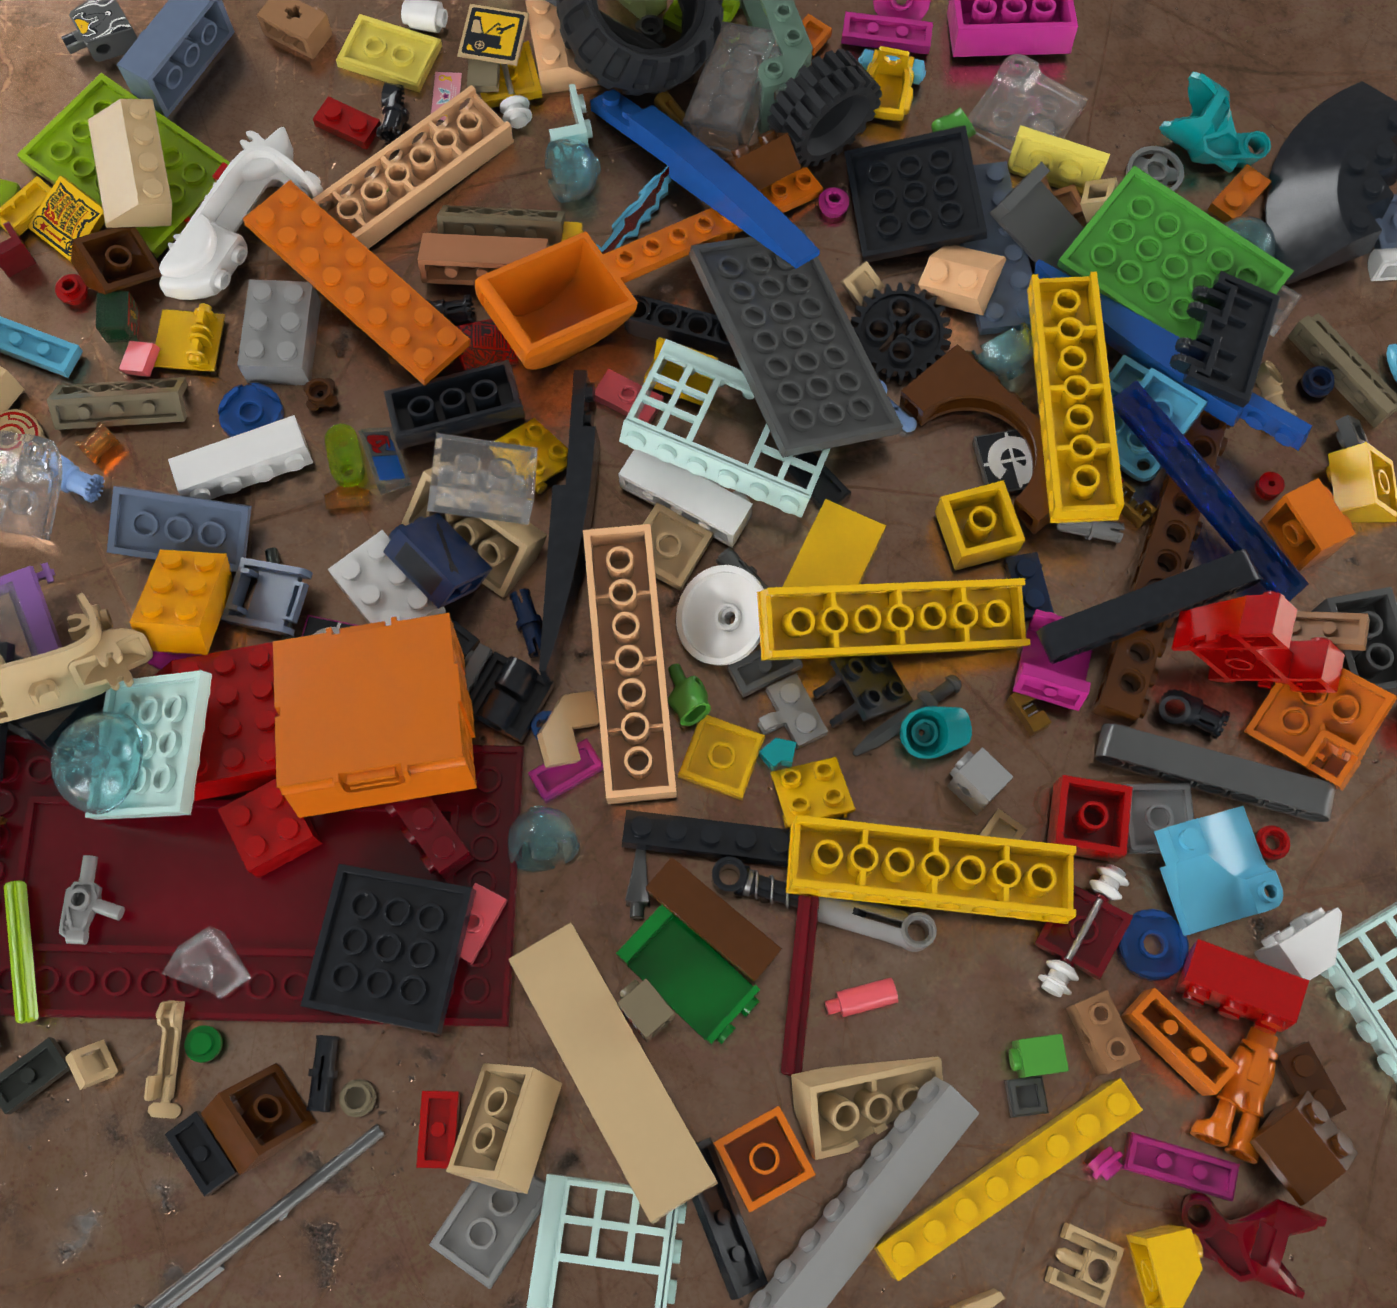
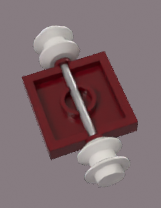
M1107 864L1106 867L1097 866L1096 870L1101 875L1099 880L1091 879L1089 881L1095 895L1074 885L1073 909H1076V917L1070 920L1068 924L1046 922L1038 936L1035 946L1060 959L1047 960L1046 965L1050 969L1048 975L1039 974L1038 976L1043 982L1041 987L1048 993L1060 998L1062 994L1071 995L1072 992L1067 987L1069 981L1079 980L1073 966L1099 981L1103 976L1133 918L1132 915L1108 903V900H1121L1122 895L1118 891L1119 887H1127L1130 884L1125 878L1126 873L1112 864Z

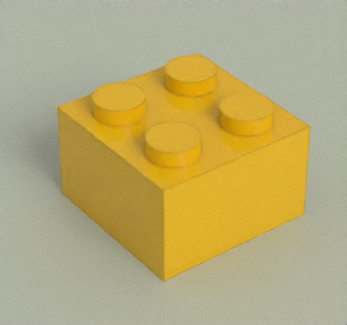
M1004 480L940 497L935 514L955 571L1018 554L1025 542V537Z

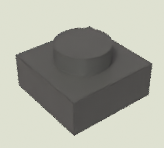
M1346 415L1335 421L1339 429L1336 432V436L1344 449L1365 442L1369 443L1359 419Z

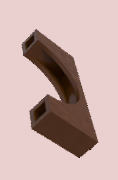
M957 344L901 390L900 407L911 417H914L920 426L946 413L970 410L994 415L1016 429L1028 446L1032 460V477L1022 493L1015 498L1013 507L1017 518L1035 535L1050 522L1040 415L1033 414L1024 406L1022 399L1016 393H1010L1001 384L996 374L985 370L972 352L965 351Z

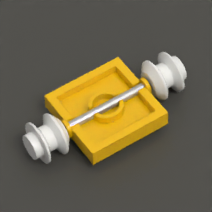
M529 41L523 42L517 66L500 63L499 92L480 93L482 100L490 108L500 106V111L504 114L503 121H508L511 127L516 129L526 126L532 119L529 100L543 97Z

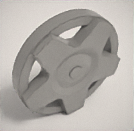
M1147 146L1137 150L1130 157L1126 166V175L1133 166H1136L1166 187H1168L1167 184L1175 183L1169 188L1174 192L1178 190L1184 178V167L1179 157L1172 151L1160 146ZM1154 154L1151 159L1142 157L1143 155ZM1167 159L1173 163L1175 168L1167 165Z

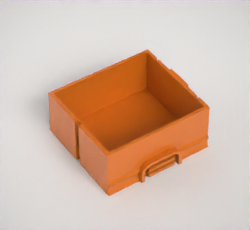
M450 613L400 621L397 620V617H391V625L386 626L385 621L339 628V634H334L330 627L326 628V633L273 641L274 704L279 714L278 717H275L276 784L282 796H285L299 818L477 788L475 766L473 763L472 738H475L472 700L467 690L464 654Z

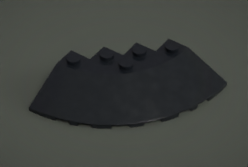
M1363 81L1341 90L1308 113L1292 130L1281 146L1273 163L1269 176L1271 183L1267 187L1264 198V213L1266 214L1265 232L1266 237H1269L1272 247V257L1294 270L1286 281V285L1370 253L1382 231L1375 219H1382L1394 197L1389 186L1394 185L1397 181V101Z

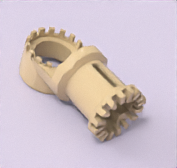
M1268 360L1260 364L1255 381L1257 387L1262 392L1260 396L1296 416V411L1289 408L1283 397L1284 390L1281 387L1283 378L1278 369Z

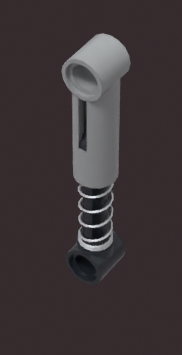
M730 856L718 860L712 869L711 882L713 888L723 896L731 897L737 895L742 897L743 894V896L747 895L748 897L755 895L756 899L760 897L769 899L771 904L775 902L786 904L787 909L791 906L798 908L800 895L786 893L787 880L782 882L774 879L773 875L769 877L759 875L757 870L750 869V866L744 865L738 858ZM724 869H733L738 873L739 880L735 884L726 885L720 880L719 874ZM819 897L818 922L899 945L910 952L924 950L934 941L937 934L934 920L925 913H912L881 903ZM865 917H869V918H873V919H876V920H880V921H883V922H886V923H890V924L896 925V926H898V927H894V926L887 925V924H884V923H881V922H877V921H874V920H871V919H867V918H865ZM910 924H918L924 929L925 938L923 941H915L909 936L908 927Z

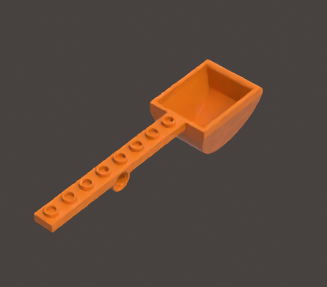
M804 167L759 191L784 213L818 198L824 188L811 171ZM709 208L605 254H602L585 231L479 276L475 280V291L481 305L512 347L524 367L531 370L540 369L566 360L591 347L615 331L636 311L638 302L624 283L688 256L691 245L732 240L735 234L743 230L713 208Z

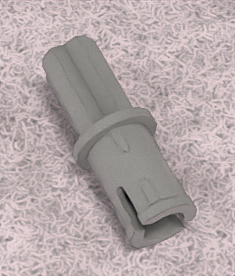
M1112 521L1056 523L1058 531L1083 535L1086 540H1091L1093 537L1115 543L1121 542L1124 533L1119 531L1125 529L1124 523Z

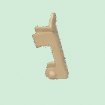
M168 1000L161 1002L156 1012L157 1025L162 1027L158 1072L155 1075L147 1076L144 1100L153 1101L161 1098V1102H153L148 1106V1113L151 1117L176 1119L182 1113L180 1105L171 1103V1099L174 1098L185 1001Z

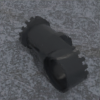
M387 82L383 86L381 95L382 114L384 117L382 125L377 128L376 135L382 141L385 139L384 142L386 144L387 141L390 144L403 134L404 123L409 120L410 113L402 106L404 102H401L402 99L405 100V97H402V95H405V92H403L404 86Z
M470 294L464 295L463 299L447 302L444 299L435 301L426 299L452 323L463 321L473 323L476 321V312L472 311L475 310V307H471L474 303Z
M1168 690V692L1161 696L1159 703V713L1165 721L1172 724L1182 723L1188 727L1194 725L1211 733V738L1217 739L1224 731L1222 725L1226 727L1227 724L1225 723L1228 722L1230 712L1226 710L1220 712L1204 704L1203 699L1192 696L1183 690ZM1178 699L1184 703L1185 709L1179 714H1173L1167 711L1165 704L1169 700Z

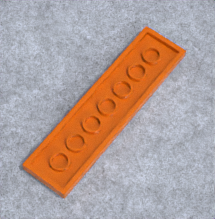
M291 180L243 218L247 228L424 386L471 345L468 336Z

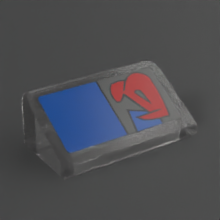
M392 427L358 430L380 494L382 495L412 485L401 451L396 444Z

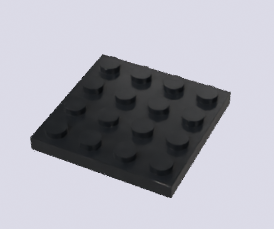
M966 125L844 151L863 262H873L937 249L943 246L987 239V229Z
M339 864L300 1006L441 1035L476 890L466 886Z

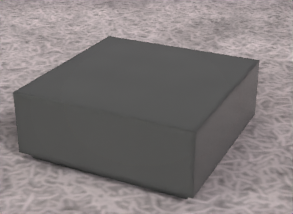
M1042 1076L1004 1080L1010 1118L1049 1113Z

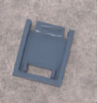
M241 557L221 620L235 626L293 637L295 630L287 626L288 623L297 624L309 587L308 584L302 582V579L311 580L313 572L300 567ZM251 579H255L258 581L249 609L247 610L242 606Z

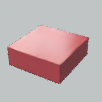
M129 341L119 370L127 375L150 377L160 348L154 343Z

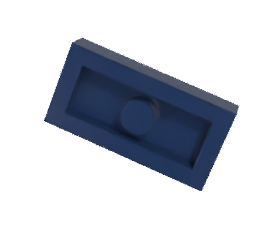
M1033 552L1005 557L1003 565L1007 579L1025 578L1026 585L1022 586L1025 622L1031 620L1036 609L1054 613L1038 553Z

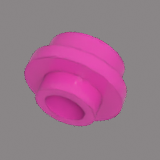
M827 188L819 196V208L829 218L840 217L849 207V197L840 188Z
M1111 1146L1107 1147L1089 1163L1088 1166L1094 1171L1092 1176L1096 1180L1103 1176L1108 1181L1123 1168L1119 1160L1124 1155L1120 1151L1116 1153Z

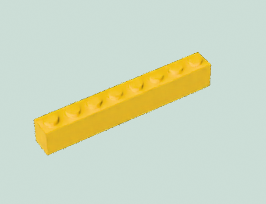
M1121 1078L1109 1079L885 1234L875 1245L874 1250L891 1277L896 1281H900L1139 1114L1143 1109Z

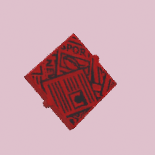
M492 319L456 326L470 338L471 343L458 356L464 371L508 359L511 365L518 364L519 360L516 353Z

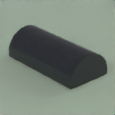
M509 359L434 378L425 386L419 382L384 391L395 441L399 450L525 417Z

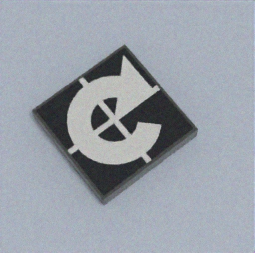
M1014 429L974 436L972 442L984 485L1004 480L1009 495L1022 493L1032 477V460L1028 446L1021 434Z

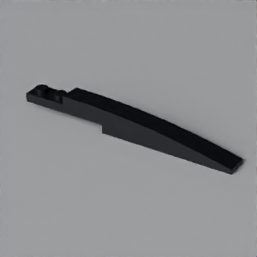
M574 370L566 485L552 486L539 672L545 683H552L569 628L584 566L583 530L591 528L600 440L596 426H594L593 411L590 410V402H595L596 398L595 383L589 381L587 370Z

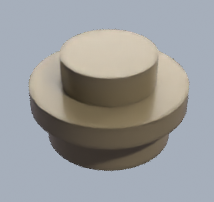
M351 1080L340 1091V1107L344 1113L351 1117L365 1116L375 1106L376 1091L372 1084L366 1080Z

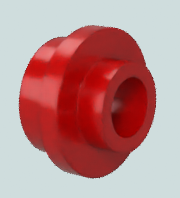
M68 274L57 281L55 293L62 302L78 305L87 298L88 287L79 275Z
M1265 826L1255 834L1262 857L1267 860H1279L1285 857L1290 850V838L1278 826ZM1267 838L1274 840L1275 849H1270L1267 846Z

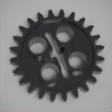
M899 282L896 291H892L890 285L886 284L884 294L875 288L872 294L873 300L864 296L862 301L864 307L857 305L854 312L856 316L851 317L850 322L877 376L881 373L885 374V383H889L892 376L896 377L898 385L902 384L903 378L906 376L912 382L916 378L917 373L920 375L945 355L944 351L949 350L951 342L946 339L951 337L952 330L945 328L949 325L951 319L950 317H941L945 311V306L935 308L934 305L937 297L934 296L927 300L925 298L927 290L925 289L916 294L915 284H912L908 291H904L901 282ZM902 309L907 315L900 317L895 315L892 310ZM915 315H919L920 318L908 326L906 334H902L901 332L909 324L910 320ZM878 329L881 330L885 334V336L877 338L874 337L870 333V331ZM925 330L929 337L921 338L917 336L915 331ZM894 333L899 334L885 352H880V349L887 346L893 340ZM903 351L908 358L898 359L894 356L893 352Z

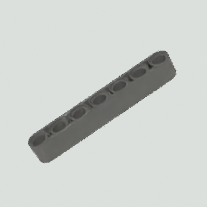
M1103 724L1101 727L1095 759L1100 763L1171 783H1189L1193 789L1310 821L1328 822L1331 819L1336 786L1330 782L1122 725Z

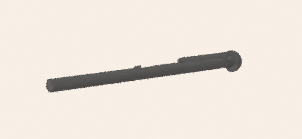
M378 1124L374 1125L146 1306L142 1307L139 1304H135L132 1308L178 1307L225 1269L223 1263L259 1236L278 1219L282 1221L287 1217L290 1210L385 1136L382 1128Z

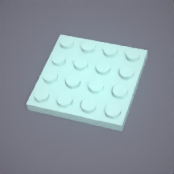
M199 670L133 678L134 683L131 687H127L124 681L119 682L120 688L117 691L112 688L106 691L85 812L86 818L101 820L191 815L195 797L197 771L200 764L202 738L205 731L208 699L211 692V673Z

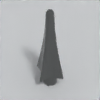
M636 849L630 882L625 897V906H630L631 919H644V907L650 908L649 893L646 891V886L648 885L646 850Z

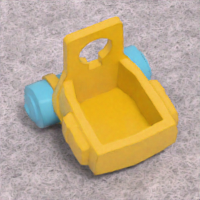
M880 46L879 50L875 49V51L864 49L858 58V62L878 83L882 91V97L879 98L881 101L880 106L873 110L876 113L874 118L902 121L904 115L909 114L913 100V88H911V85H920L926 75L924 60L914 59L915 57L909 56L910 52L884 46Z

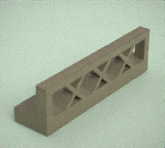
M443 205L437 214L438 234L548 239V246L562 241L563 224L565 222V211Z
M1319 313L1313 317L1307 315L1297 323L1288 335V338L1316 367L1324 366L1332 371L1336 389L1374 428L1397 412V394Z
M186 377L57 385L48 397L47 404L55 430L184 422L187 414L182 395L188 385Z

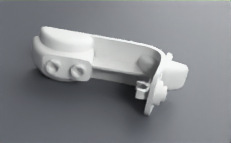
M284 127L278 128L265 140L254 131L246 132L248 139L252 140L251 142L240 140L244 150L230 162L217 182H214L213 188L208 195H205L204 201L181 234L173 236L176 241L168 243L170 250L159 266L160 273L162 274L159 285L165 296L179 300L204 299L217 295L229 285L232 274L238 265L245 261L248 253L247 244L243 236L236 232L243 223V218L250 213L266 188L282 187L291 180L311 199L323 192L320 179L310 171L303 172L293 162V147Z

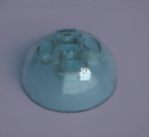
M102 711L77 719L62 732L52 751L51 773L56 788L67 802L83 812L101 815L114 810L126 799L137 780L142 763L143 741L138 725L127 714Z

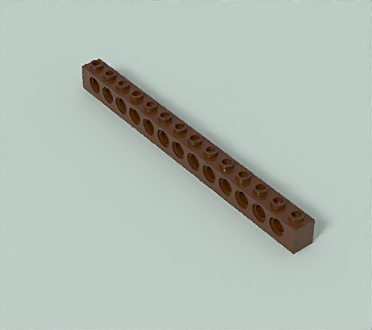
M1204 410L1171 453L1155 505L1157 510L1152 515L1129 592L1179 574L1184 569L1187 570L1192 562L1194 551L1190 550L1192 540H1197L1201 532L1203 522L1198 520L1200 513L1205 512L1209 505L1211 494L1207 493L1209 484H1213L1217 478L1220 466L1215 465L1218 456L1221 457L1228 442V438L1224 437L1225 430L1231 427ZM1202 423L1208 425L1211 428V430L1205 428L1202 425ZM1193 450L1201 453L1203 457L1197 456ZM1184 478L1192 480L1195 486L1188 484ZM1175 506L1182 507L1186 514L1180 513ZM1166 534L1173 535L1178 543L1170 541ZM1158 563L1165 564L1169 572L1161 570ZM1175 617L1151 626L1152 631L1143 629L1113 641L1091 713L1129 727L1138 718L1143 719L1149 706V699L1145 698L1148 687L1152 688L1159 672L1154 666L1157 657L1161 658L1164 654L1168 639L1163 638L1166 627H1171ZM1130 650L1139 652L1143 661L1135 660L1131 656ZM1121 680L1130 682L1134 692L1126 691L1121 685Z

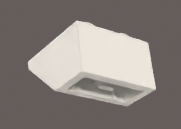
M1322 907L1311 913L1306 912L1289 923L1290 926L1286 929L1278 930L1262 939L1261 943L1264 947L1254 952L1259 962L1310 981L1336 963L1342 912L1338 907L1326 912Z

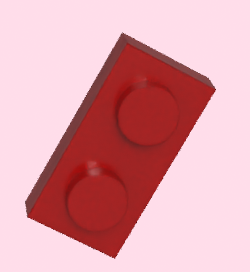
M329 96L313 117L316 127L365 150L368 149L377 136V128L381 126L379 119Z
M422 1091L416 1168H448L458 1138L461 1092Z

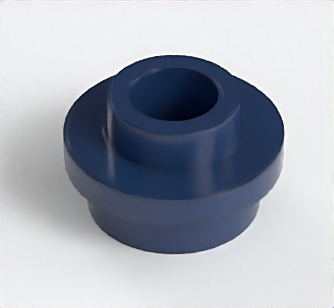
M1312 367L1301 378L1302 388L1312 397H1325L1334 388V375L1327 367Z

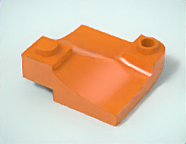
M1342 668L1337 693L1295 692L1290 690L1288 684L1275 683L1244 732L1246 735L1309 771L1314 776L1334 784L1337 789L1343 791L1361 764L1367 748L1397 700V696Z

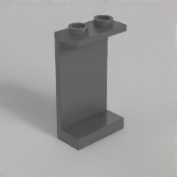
M1041 162L989 214L1035 263L1040 259L1071 276L1059 268L1057 263L1084 227L1041 182L1050 172L1044 163Z

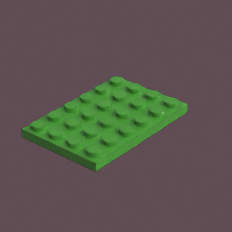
M1136 166L1132 167L1057 263L1059 268L1073 277L1089 276L1090 272H1097L1099 292L1176 336L1180 338L1188 337L1192 340L1196 339L1201 322L1190 317L1186 311L1188 305L1194 302L1191 295L1196 286L1204 285L1212 288L1215 277L1220 271H1223L1277 294L1294 272V270Z

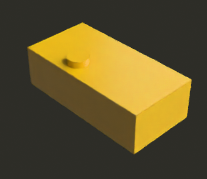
M825 499L782 587L861 584L882 540L886 525Z

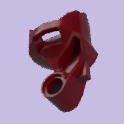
M1196 1192L1185 1197L1182 1202L1181 1217L1184 1225L1187 1228H1191L1192 1233L1198 1236L1203 1248V1257L1218 1262L1229 1275L1239 1282L1255 1280L1303 1299L1305 1290L1297 1285L1296 1279L1282 1263L1289 1236L1316 1230L1318 1226L1325 1227L1326 1217L1276 1199L1247 1216L1228 1220L1207 1195ZM1196 1204L1203 1205L1210 1211V1216L1203 1222L1194 1221L1188 1215L1189 1208Z

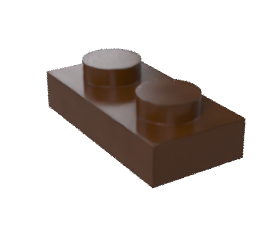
M1309 1041L1303 1042L1278 1055V1059L1275 1060L1276 1065L1294 1097L1309 1091L1315 1100L1319 1101L1326 1108L1330 1118L1347 1110Z

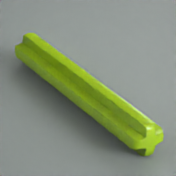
M11 881L4 885L14 1011L15 1021L25 1024L34 1022L39 1017L27 884L23 881Z

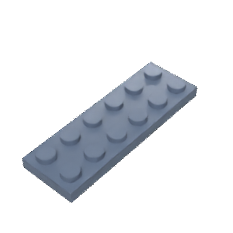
M1007 161L974 165L987 229V239L962 243L960 246L1006 257V262L984 315L975 314L979 335L1029 330L1031 325L1027 289L1032 271L1028 255L989 214L1013 189Z

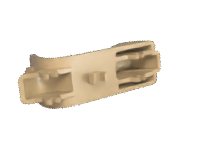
M83 593L77 594L76 598L83 614L70 615L67 617V621L71 627L68 629L72 640L78 641L43 654L6 663L0 654V724L78 703L100 695L110 688L117 691L120 688L119 682L124 681L127 687H131L134 680L129 670L148 662L153 657V651L146 636L133 629H111L113 628V623L108 609L102 610L99 604L91 605Z

